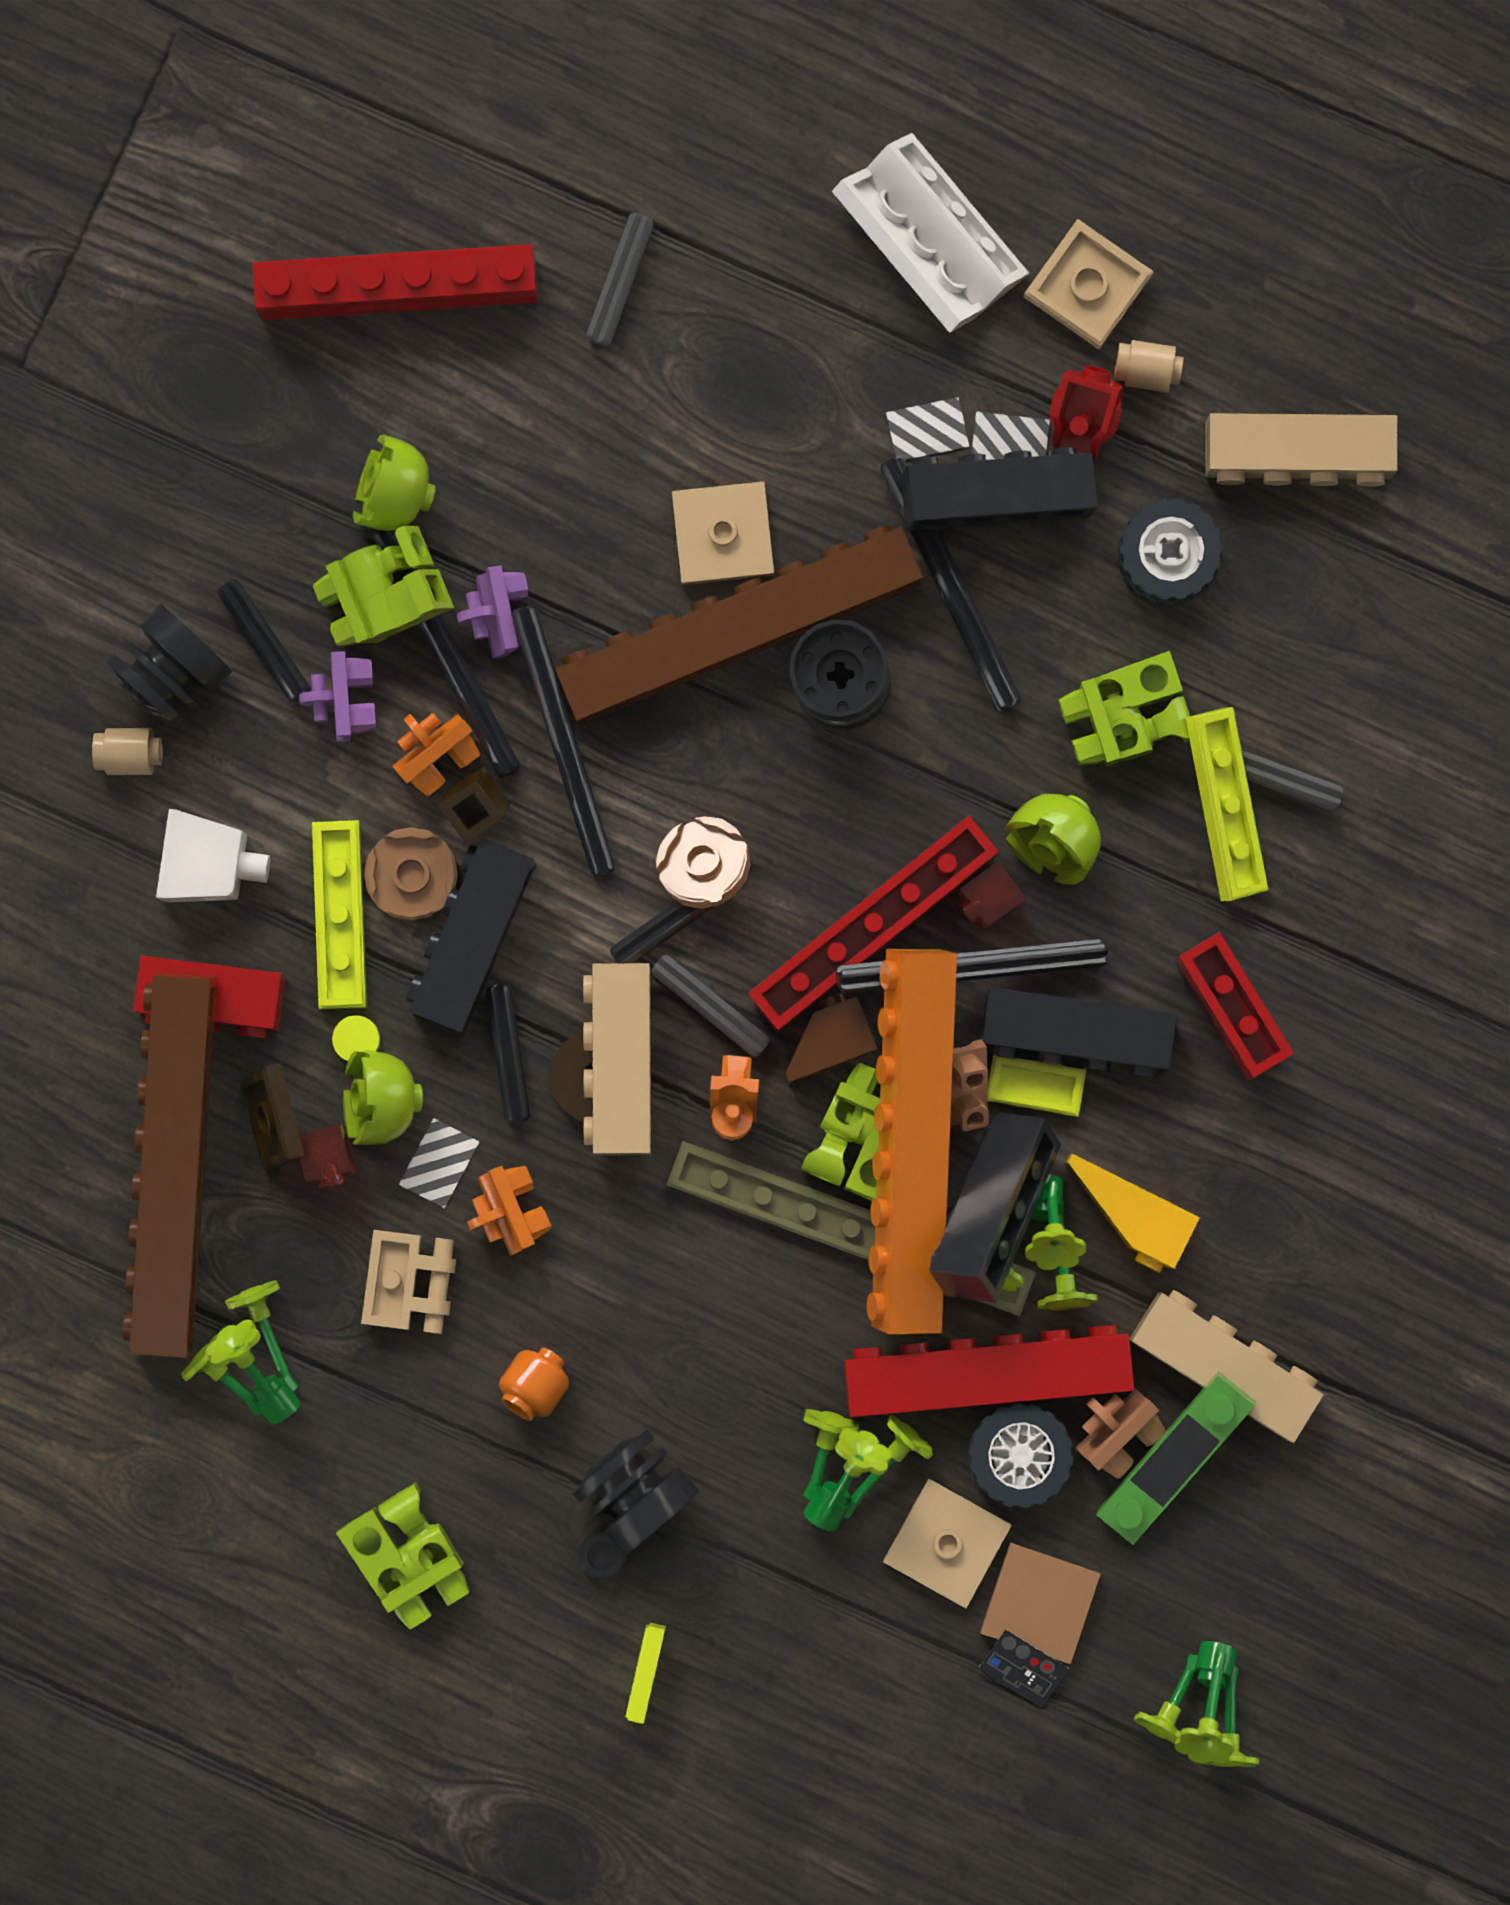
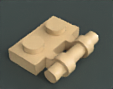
M374 1230L361 1324L410 1330L412 1311L426 1313L423 1332L442 1334L444 1315L449 1316L451 1301H446L450 1273H455L456 1259H452L454 1240L435 1238L433 1256L419 1255L422 1236ZM417 1269L431 1270L428 1298L414 1297Z

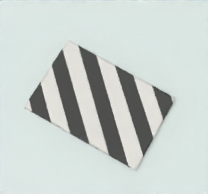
M959 397L886 412L896 457L901 456L904 460L969 447Z
M976 412L972 454H985L986 460L1004 459V454L1020 450L1031 451L1032 457L1046 456L1050 420Z
M434 1118L399 1185L445 1208L479 1141Z

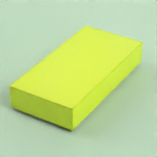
M993 1056L987 1086L988 1102L1078 1117L1086 1070L1019 1058L1012 1059Z
M654 1623L646 1626L626 1713L627 1720L644 1724L666 1626Z

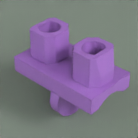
M500 565L488 567L486 573L475 578L478 591L466 593L469 609L461 611L456 615L459 625L472 624L476 640L488 637L493 659L506 657L515 649L521 647L509 602L522 601L528 597L525 574L521 572H503Z
M345 651L331 652L333 691L326 690L325 674L311 675L312 691L299 694V704L313 706L314 722L328 721L327 705L334 704L336 742H346L351 740V734H361L376 730L374 703L349 704L348 688L373 687L372 662L368 659L345 658Z

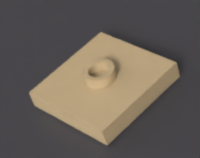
M1077 219L1026 290L1024 298L1097 349H1100L1152 277L1154 271Z
M764 481L672 491L682 585L774 576Z
M928 1478L883 1562L962 1607L967 1608L1012 1525Z

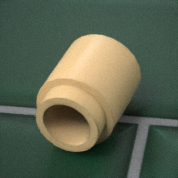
M1132 340L1131 344L1119 343L1114 380L1124 381V386L1168 393L1170 384L1179 385L1183 357L1175 356V346Z
M106 728L105 733H94L92 742L94 769L105 770L106 775H152L154 766L162 765L161 737H154L152 728Z

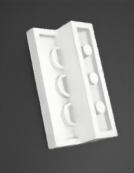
M913 133L888 144L867 168L842 179L832 190L834 195L949 333L974 320L1029 274Z

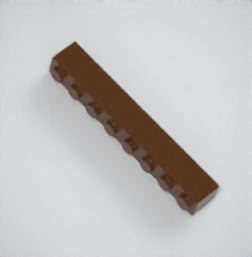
M889 525L875 528L863 535L865 541L850 548L847 547L846 543L834 545L820 553L821 560L805 566L803 560L790 563L777 570L779 577L765 583H761L760 578L749 580L734 588L736 595L718 601L717 596L705 598L691 606L693 612L675 619L673 613L664 615L649 622L648 627L650 630L634 637H632L630 631L623 632L605 641L607 648L589 655L588 650L583 649L562 658L563 666L555 670L578 727L800 636L817 624L841 619L921 586L923 576L902 526L891 530Z
M160 972L153 975V983H146L144 989L143 1008L144 1011H150L151 1015L150 1030H143L140 1046L141 1058L148 1059L147 1078L140 1077L137 1094L138 1105L145 1106L144 1125H137L134 1142L135 1152L142 1153L141 1172L135 1171L133 1174L131 1192L132 1199L139 1200L138 1219L132 1218L129 1227V1246L136 1247L135 1266L129 1265L126 1274V1293L133 1294L132 1312L125 1313L123 1322V1340L130 1341L129 1354L187 1358L193 1351L217 976Z

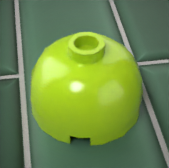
M383 434L377 439L383 445L381 452L371 449L363 469L355 498L364 502L362 513L353 511V519L355 524L371 529L389 531L412 523L419 510L427 512L434 498L435 485L428 483V465L424 456L414 446Z
M1041 794L1025 802L1013 815L1005 829L1011 831L1006 838L1008 846L1023 863L1039 874L1042 872V865L1058 874L1053 881L1061 884L1075 885L1083 881L1093 867L1101 845V833L1095 818L1090 813L1089 806L1082 799L1073 795Z
M354 1051L350 1055L345 1075H354L351 1091L343 1090L344 1121L348 1137L355 1138L354 1145L384 1144L400 1137L410 1126L414 1112L421 1111L423 1103L421 1085L414 1084L411 1071L403 1061L388 1053Z

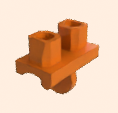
M432 713L422 722L418 723L409 714L403 720L411 730L397 742L405 752L419 741L421 743L392 765V767L406 783L411 781L426 796H430L446 781L432 764L447 752L461 769L476 759L480 753L472 737L469 735L473 730L458 714L430 736L428 734L441 724L437 716Z
M723 1056L721 1076L711 1077L709 1118L712 1119V1126L715 1132L728 1140H736L746 1136L751 1130L753 1122H756L759 1079H750L752 1059L750 1057Z
M499 1166L477 1178L484 1195L472 1199L478 1217L466 1222L470 1231L483 1227L490 1243L503 1238L511 1256L534 1245L535 1239L551 1229L547 1214L541 1206L522 1214L515 1198L534 1189L533 1181L526 1166L506 1170Z

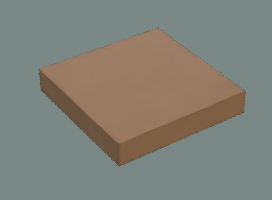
M1010 1542L980 1633L999 1639L1006 1629L1053 1659L1071 1664L1100 1573Z

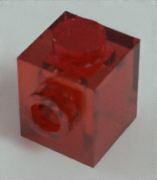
M997 861L960 888L958 894L962 900L957 905L972 926L980 923L986 931L1021 906L1026 898L1000 862Z
M338 1124L300 1135L305 1156L299 1159L306 1183L314 1184L318 1182L320 1190L347 1183L345 1175L357 1172L345 1126Z

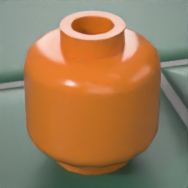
M541 1348L539 1352L531 1350L519 1352L499 1381L500 1391L503 1394L501 1402L513 1413L529 1421H532L534 1417L543 1418L549 1416L569 1387V1378L562 1369L565 1362L557 1354L546 1348Z

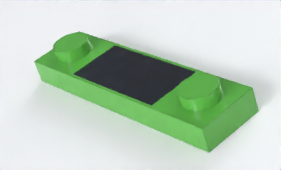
M1218 1371L1100 1506L1096 1515L1134 1545L1253 1409L1255 1400Z

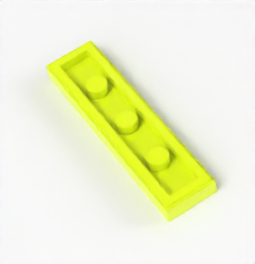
M1225 707L1185 717L1221 901H1232L1268 891L1233 707Z
M360 821L312 822L319 1009L367 1008Z

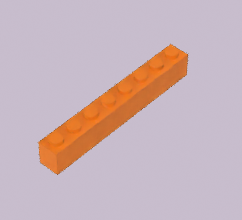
M886 949V961H883L880 967V983L885 991L884 1008L880 1010L878 1015V1030L883 1037L882 1056L878 1058L876 1064V1076L878 1083L881 1084L880 1103L876 1105L874 1112V1123L876 1130L879 1132V1145L872 1161L873 1174L877 1179V1196L873 1199L870 1210L871 1221L875 1226V1245L871 1246L869 1251V1267L873 1273V1293H870L867 1299V1314L872 1321L871 1326L887 1334L942 1333L943 1291L929 1272L932 1254L939 1247L946 1230L957 954L940 949Z

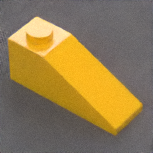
M1074 1154L1069 1155L1065 1162L1066 1166L1126 1246L1138 1252L1135 1261L1158 1273L1161 1272L1163 1266L1175 1269L1200 1217Z

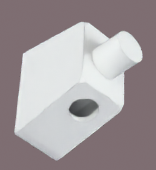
M169 809L156 897L163 902L237 900L241 880L267 882L270 870V855L245 852L247 835L241 830L185 812Z

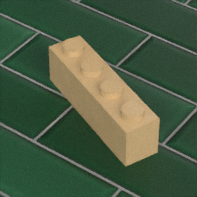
M1210 413L1205 423V478H1217V484L1240 485L1245 483V478H1263V484L1282 486L1291 484L1292 478L1310 479V484L1314 486H1333L1338 484V479H1357L1358 486L1374 487L1384 485L1385 479H1391L1397 472V415Z
M593 964V975H584L583 979L584 1004L593 1003V1022H584V1051H593V1069H584V1098H593V1117H584V1145H593L594 1156L651 1155L650 964Z
M1172 1290L1169 1297L1163 1293H1157L1129 1338V1341L1202 1388L1208 1384L1218 1371L1221 1372L1255 1400V1406L1247 1414L1248 1417L1286 1441L1294 1443L1324 1395L1314 1389L1318 1380L1295 1366L1292 1367L1290 1372H1287L1273 1362L1278 1355L1254 1340L1249 1347L1233 1338L1237 1329L1214 1315L1209 1322L1193 1312L1197 1304L1177 1291Z

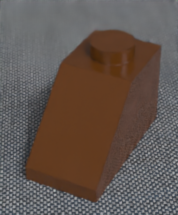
M839 993L818 1002L821 1010L813 1012L786 1071L785 1076L788 1084L877 1051L875 1041L857 996L847 1000L845 993Z

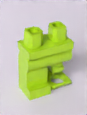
M402 526L396 530L395 534L400 546H389L384 550L379 545L368 546L347 555L342 560H337L327 565L328 574L313 584L318 601L323 606H333L339 602L342 605L346 616L331 623L330 628L338 646L378 643L391 635L454 608L439 569H431L434 567V563L419 526ZM409 568H422L404 576V580L393 584L395 582L393 578L394 572ZM430 587H432V589L434 590L436 599L434 598Z
M1170 651L1097 678L1083 681L1079 690L1073 691L1059 699V707L1066 725L1090 718L1094 734L1072 741L1079 766L1104 762L1105 767L1122 761L1141 757L1153 752V742L1166 739L1170 735L1180 737L1186 743L1190 742L1185 717L1190 716L1184 696L1180 697L1183 689ZM1173 699L1164 711L1154 715L1152 718L1146 719L1141 715L1139 708Z
M858 1062L846 1083H840L820 1128L824 1129L826 1136L821 1146L807 1155L801 1170L840 1186L845 1175L843 1153L848 1143H857L862 1146V1149L844 1190L873 1201L877 1196V1179L873 1174L872 1161L879 1145V1132L875 1127L874 1112L876 1105L880 1103V1098L872 1095L878 1081L876 1069Z
M417 1482L381 1503L378 1509L376 1507L372 1508L336 1532L375 1593L381 1599L387 1612L389 1613L394 1610L409 1629L416 1627L432 1616L420 1595L421 1592L429 1587L436 1586L447 1606L470 1592L465 1576L460 1569L464 1563L446 1532L439 1523L429 1525L424 1514L420 1513L419 1493L421 1489ZM384 1519L398 1525L407 1534L408 1540L400 1547L398 1546L385 1525Z

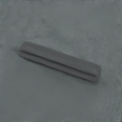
M631 213L629 215L587 331V339L594 344L606 347L611 344L653 228V220L639 213Z
M1241 750L1248 781L1330 811H1335L1338 808L1344 791L1341 786Z
M669 955L662 956L653 966L651 973L657 980L749 1055L757 1058L769 1045L770 1039L766 1034Z

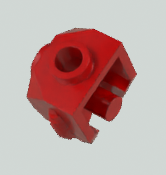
M1085 365L1083 371L1067 370L1064 372L1061 385L1056 390L1050 405L1051 408L1049 409L1051 424L1054 428L1051 447L1057 449L1074 447L1077 448V453L1092 452V460H1097L1102 444L1111 439L1117 431L1122 412L1123 386L1110 379L1111 372Z

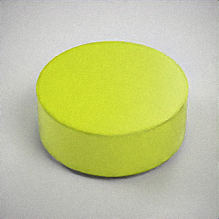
M349 1016L341 1020L335 1027L332 1042L337 1054L348 1061L354 1051H378L381 1037L378 1028L369 1019L363 1016Z

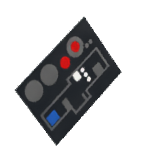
M1006 1629L978 1668V1670L1040 1708H1043L1070 1669Z

